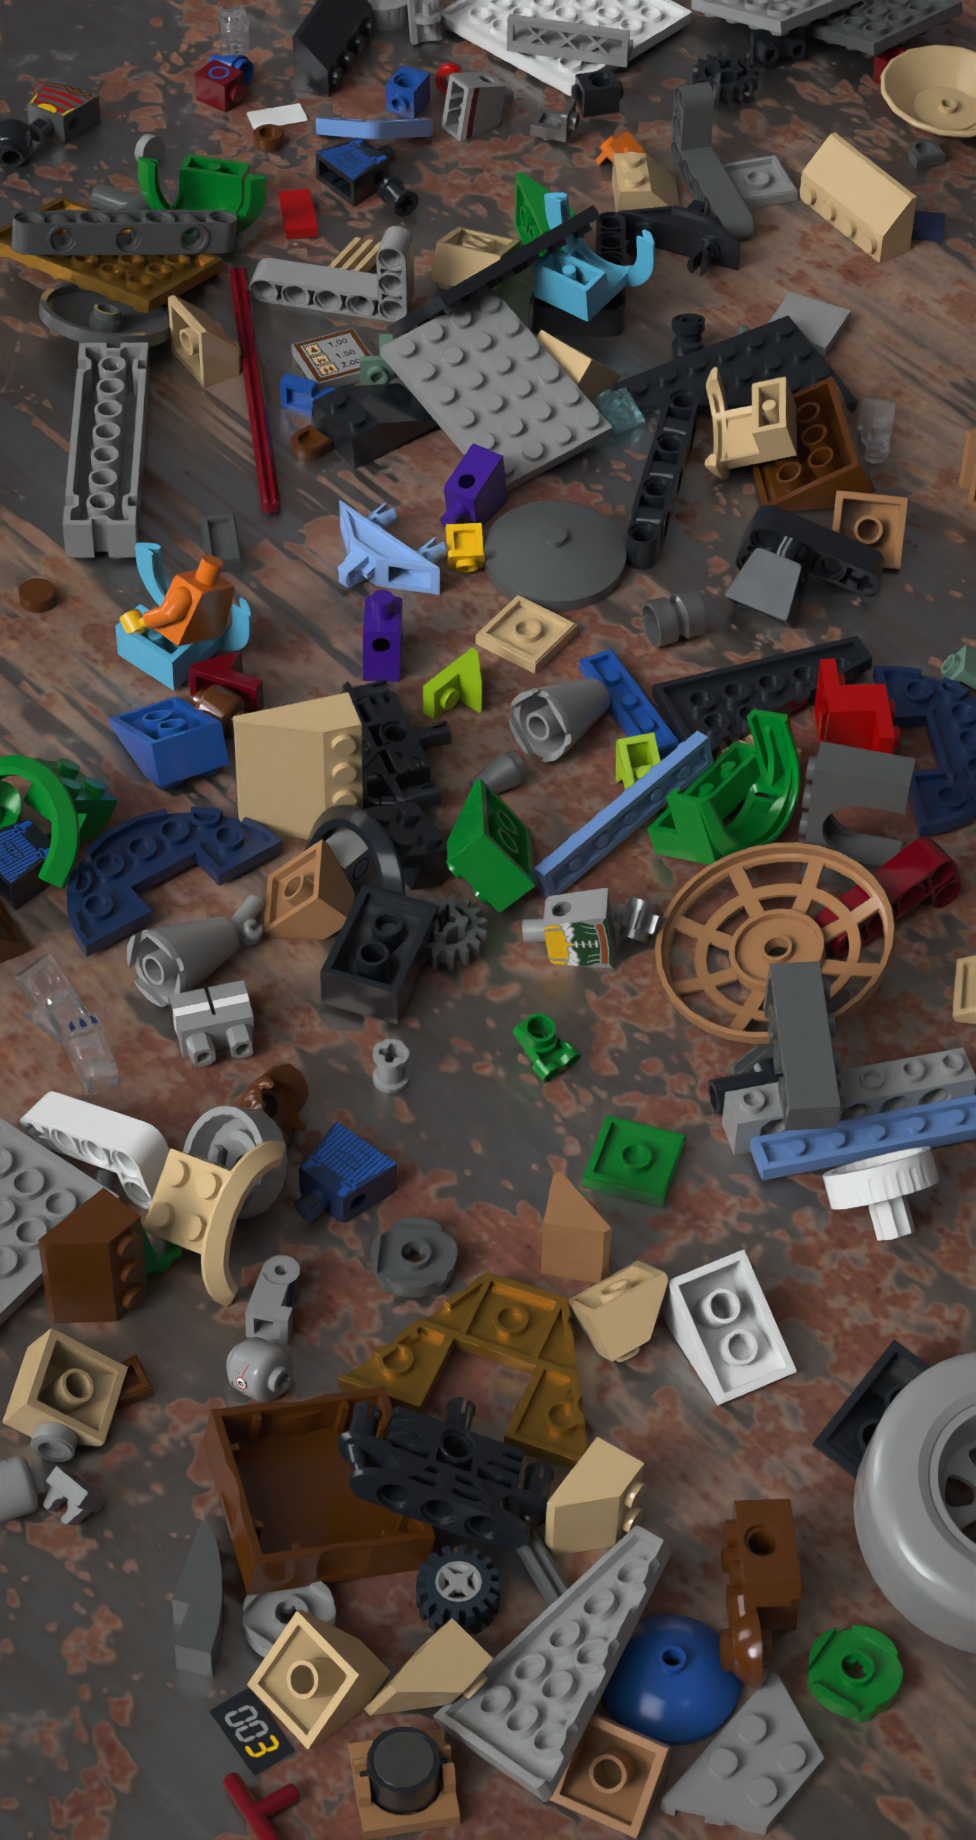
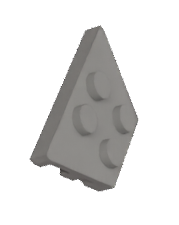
M772 1672L762 1683L761 1689L755 1691L661 1800V1811L675 1816L676 1810L705 1816V1823L719 1826L735 1825L742 1831L766 1835L823 1767L824 1756L776 1673Z

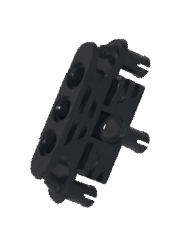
M386 679L352 687L348 681L344 683L340 694L349 693L362 724L363 809L412 801L420 808L441 804L439 787L436 785L435 780L431 781L430 763L423 750L451 744V731L447 721L443 720L413 729L396 693L390 691Z
M455 1397L450 1399L447 1403L445 1422L401 1406H396L384 1428L383 1439L376 1437L379 1421L382 1418V1409L374 1403L371 1416L367 1417L370 1401H360L354 1405L350 1429L338 1437L337 1446L341 1456L354 1469L348 1482L352 1492L357 1497L388 1508L389 1511L430 1524L474 1541L479 1540L507 1550L522 1547L530 1538L529 1530L546 1523L547 1502L549 1500L551 1482L554 1477L553 1469L546 1464L543 1478H540L542 1462L528 1464L525 1468L523 1489L519 1488V1474L522 1468L521 1462L524 1458V1450L470 1431L476 1411L475 1404L472 1401H467L465 1411L461 1413L464 1398Z

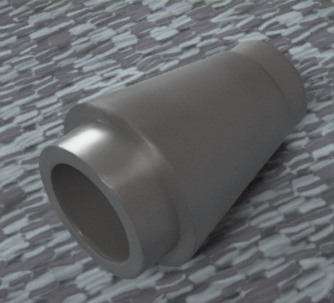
M513 750L507 753L500 752L469 781V786L472 789L474 782L481 778L497 794L521 785L522 779L528 775L525 764Z

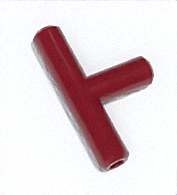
M232 1772L223 1779L222 1785L259 1840H283L269 1818L299 1801L300 1793L297 1787L289 1783L257 1801L239 1773Z

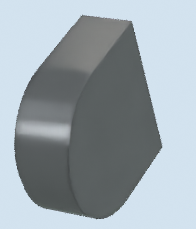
M919 139L910 144L908 159L915 169L945 164L946 154L936 142L929 139Z

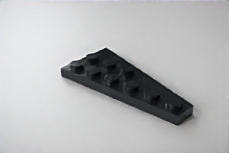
M853 636L654 684L652 686V697L681 743L685 742L696 731H699L709 737L711 752L714 755L730 746L734 741L738 742L751 734L746 716L753 709L789 714L815 700L820 659H835L838 674H844L846 683L872 668V656L859 637Z

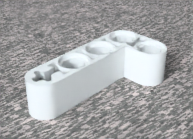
M53 1091L45 1094L20 1119L19 1124L23 1133L47 1149L117 1173L122 1187L130 1200L141 1208L149 1210L170 1151L165 1138L153 1125Z

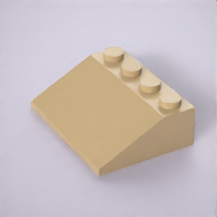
M348 692L233 716L238 815L240 821L246 817L263 825L277 836L308 840L314 823L328 808L348 804L363 809L362 724Z

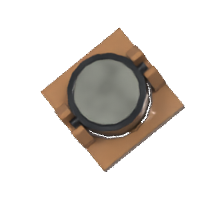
M395 1727L384 1731L375 1740L348 1744L363 1840L460 1825L461 1816L456 1796L454 1762L451 1760L450 1744H446L444 1729L424 1732L414 1727ZM438 1789H440V1792H439V1794H438V1796H437L435 1802H433V1803H432L427 1809H425L424 1811H421V1812H418V1813H417L416 1810L422 1809V1808H424L428 1803H430V1802L434 1799V1797H435V1795H436ZM372 1800H376L383 1808L401 1813V1815H394L380 1809Z

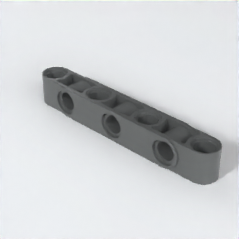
M222 210L20 211L13 215L11 249L24 255H179L229 253L234 250L237 216ZM131 229L128 234L119 235L122 231ZM189 229H195L191 234L184 235ZM66 230L62 235L54 236L57 231Z

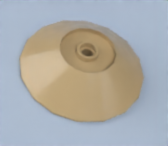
M929 45L909 49L890 60L880 76L881 95L896 115L912 126L938 137H976L975 51L956 46Z

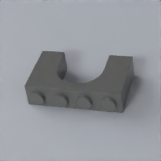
M821 741L817 757L810 756L805 779L811 780L812 785L806 784L802 807L809 808V812L803 811L799 835H804L805 839L800 838L798 843L819 845L838 851L857 861L870 873H873L901 852L903 841L855 832L843 826L832 813L845 807L861 806L906 814L916 759ZM802 863L800 875L802 879L804 878L808 863ZM825 867L819 881L850 888L857 885L848 877Z

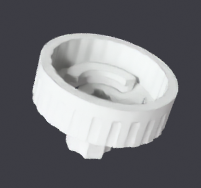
M930 1146L908 1148L873 1156L837 1167L822 1175L832 1209L838 1210L868 1205L877 1241L899 1238L916 1231L906 1194L925 1189L939 1181Z

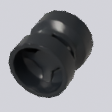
M686 313L672 318V331L676 336L672 341V352L674 355L683 357L706 348V341L702 337V333L705 331L704 316Z

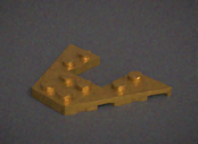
M487 1271L473 1280L466 1290L456 1292L446 1299L444 1307L427 1319L419 1318L399 1332L392 1343L381 1345L375 1349L373 1357L347 1375L342 1372L337 1378L338 1389L347 1392L385 1387L393 1408L401 1406L422 1414L453 1348L532 1374L504 1434V1443L520 1448L529 1455L570 1469L574 1468L588 1449L568 1298Z

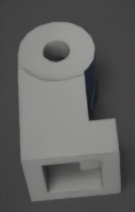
M277 1255L264 1263L245 1311L246 1337H259L269 1342L289 1345L293 1334V1308L290 1305L298 1300L301 1292L300 1266L294 1258L287 1255Z

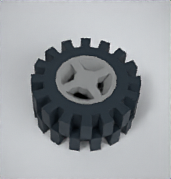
M449 1545L442 1547V1557H439L435 1551L428 1555V1564L424 1561L419 1567V1575L416 1578V1605L419 1608V1616L423 1622L429 1619V1628L435 1632L440 1625L444 1626L453 1618L466 1632L467 1628H471L474 1635L482 1632V1622L489 1626L493 1622L494 1614L498 1613L500 1602V1573L497 1567L493 1568V1560L487 1555L481 1561V1550L473 1548L471 1555L466 1554V1545H458V1553H451ZM454 1593H463L465 1596L453 1597L452 1595Z

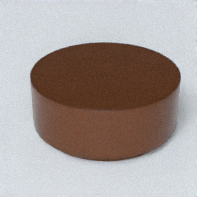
M264 124L257 127L253 132L255 148L263 152L280 150L285 144L284 130L274 124Z
M30 579L19 587L20 605L27 611L43 612L50 609L56 602L55 587L46 579Z

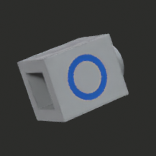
M342 827L326 840L352 888L356 887L376 870L368 847L352 830Z

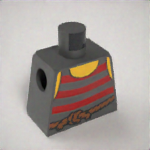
M49 77L27 104L29 127L33 133V140L37 142L45 137H49L66 143L101 122L98 94L53 77Z

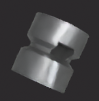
M694 589L673 594L670 596V599L661 597L644 602L641 607L644 632L651 645L655 648L675 643L679 637L689 639L703 635L707 631L706 610L700 595Z

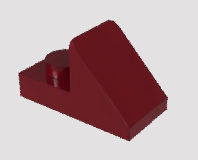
M233 652L193 663L188 668L190 696L194 697L200 689L206 690L212 685L221 684L246 701V711L248 713L261 711L264 708L263 680L243 674L241 652Z

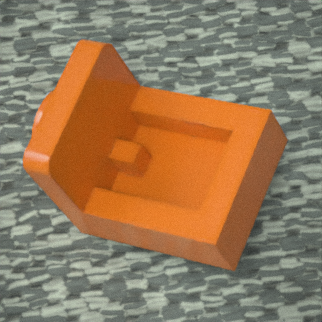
M625 131L618 138L611 135L599 147L603 152L595 161L601 165L609 158L613 163V153L636 152L650 155L628 131Z

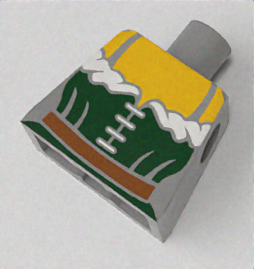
M608 888L549 896L545 900L544 918L523 919L522 934L524 943L546 942L548 957L551 963L614 968L617 938Z

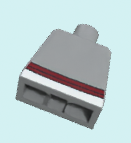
M488 72L450 74L441 127L460 142L497 127L501 122L503 106L514 101L512 88Z

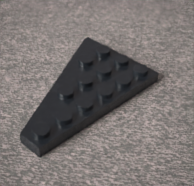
M594 205L441 293L387 327L389 333L393 334L394 339L415 326L419 327L438 316L447 315L463 306L465 302L475 299L540 261L542 258L539 253L547 249L549 254H552L567 245L564 239L572 234L574 239L581 237L592 230L589 223L600 217Z

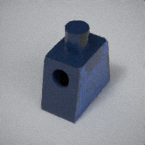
M336 1122L299 1168V1190L302 1196L294 1203L295 1209L304 1220L309 1222L325 1211L340 1223H347L397 1190V1163Z

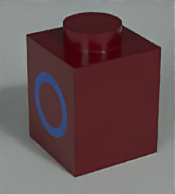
M213 59L195 73L196 100L226 113L244 99L243 71Z

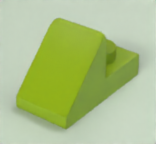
M473 647L423 686L424 714L435 720L446 710L452 709L458 700L475 711L482 712V680L478 650Z
M654 732L616 740V782H623L626 790L648 773L654 765L661 762ZM668 803L660 810L667 809L669 807Z

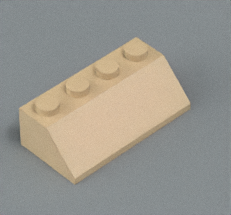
M837 133L830 134L802 171L799 198L879 263L909 251L917 196Z

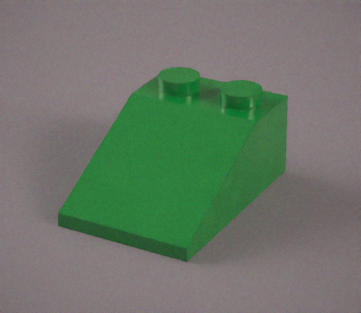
M520 172L516 173L514 228L524 246L551 230L546 218L544 195L552 192ZM569 205L570 216L572 218L575 216V213L573 211L572 206ZM547 249L539 253L540 257L548 252Z
M479 778L474 782L448 838L446 863L450 871L457 878L462 879L464 877L472 885L474 894L483 904L487 905L490 903L500 913L536 886L531 830Z

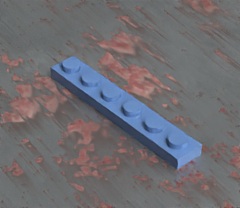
M696 731L685 742L680 743L660 763L654 765L635 784L628 787L610 805L598 812L578 832L572 834L565 843L545 857L534 868L541 895L546 898L560 895L668 803L666 796L673 789L679 788L684 790L711 767L714 762L709 737Z
M976 1095L837 1121L836 1128L788 1130L752 1137L750 1139V1151L761 1179L767 1180L845 1165L908 1148L930 1146L932 1148L976 1139Z

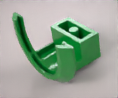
M187 154L179 168V193L171 207L160 189L158 159L138 158L140 189L152 210L228 211L237 216L236 234L250 227L258 219L264 208L267 176L250 174V163ZM189 229L185 233L191 234L195 229Z
M21 755L1 756L0 781L9 776H21L30 781L31 785L24 798V802L52 823V838L49 852L38 877L59 888H65L77 859L80 840H96L103 835L118 799L106 791L107 787L105 784L96 779L88 778L79 771L80 766L71 760L60 758L58 761H46L41 758L33 759Z

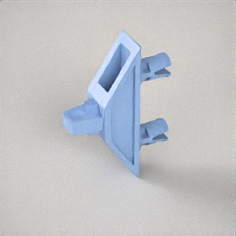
M339 500L340 529L348 555L345 561L338 566L339 583L346 588H350L367 579L380 587L440 595V568L435 563L448 556V549L444 542L437 545V537H434L420 547L418 551H415L385 531L386 528L394 525L398 520L394 508L387 510V503L382 504L367 517H364Z

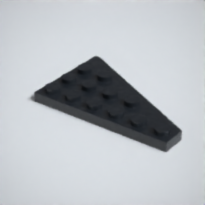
M789 315L616 382L613 393L630 415L663 414L668 396L671 392L678 389H688L698 395V415L711 414L706 382L711 370L717 367L724 387L728 410L752 405L753 383L786 377L792 394H795L833 376L848 402L851 412L856 411L858 402Z

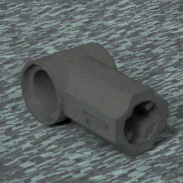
M102 183L97 184L93 188V193L89 199L90 208L95 210H152L141 191L133 196Z

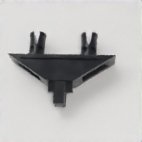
M693 200L687 208L675 205L618 211L626 220V240L630 241L626 246V251L629 256L633 257L637 252L636 237L638 235L643 237L642 231L645 229L651 233L655 242V248L690 257L687 262V268L692 274L701 266L700 276H703L711 263L738 271L740 243L704 213L705 202Z

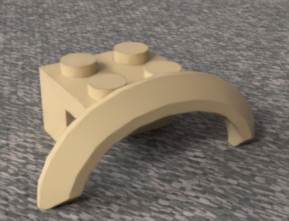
M714 367L706 382L713 422L714 449L713 454H710L705 460V467L719 479L724 480L729 477L732 468L796 456L797 405L786 377L753 383L752 405L728 410L721 376L718 368Z
M269 1140L258 1144L248 1151L233 1168L170 1148L143 1228L149 1234L201 1254L202 1278L207 1292L214 1301L222 1305L229 1306L238 1290V1286L233 1281L229 1268L230 1245L237 1218L256 1182L271 1169L281 1166L285 1151V1144L282 1141Z

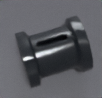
M396 175L385 178L377 190L381 200L389 203L392 206L393 212L399 217L410 215L414 212L419 202L418 195L413 190L406 189L404 183Z

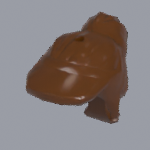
M290 1063L273 1066L247 1088L241 1098L239 1107L257 1109L260 1112L266 1113L268 1117L275 1121L280 1129L287 1148L291 1144L290 1137H292V1134L296 1130H306L307 1127L298 1117V1113L305 1106L309 1097L307 1082L302 1073Z

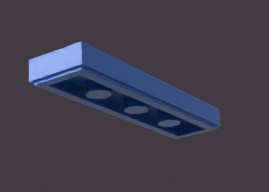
M612 649L579 659V670L586 679H597L606 687L610 697L608 711L627 737L654 732L660 759L666 758L680 744L679 740Z

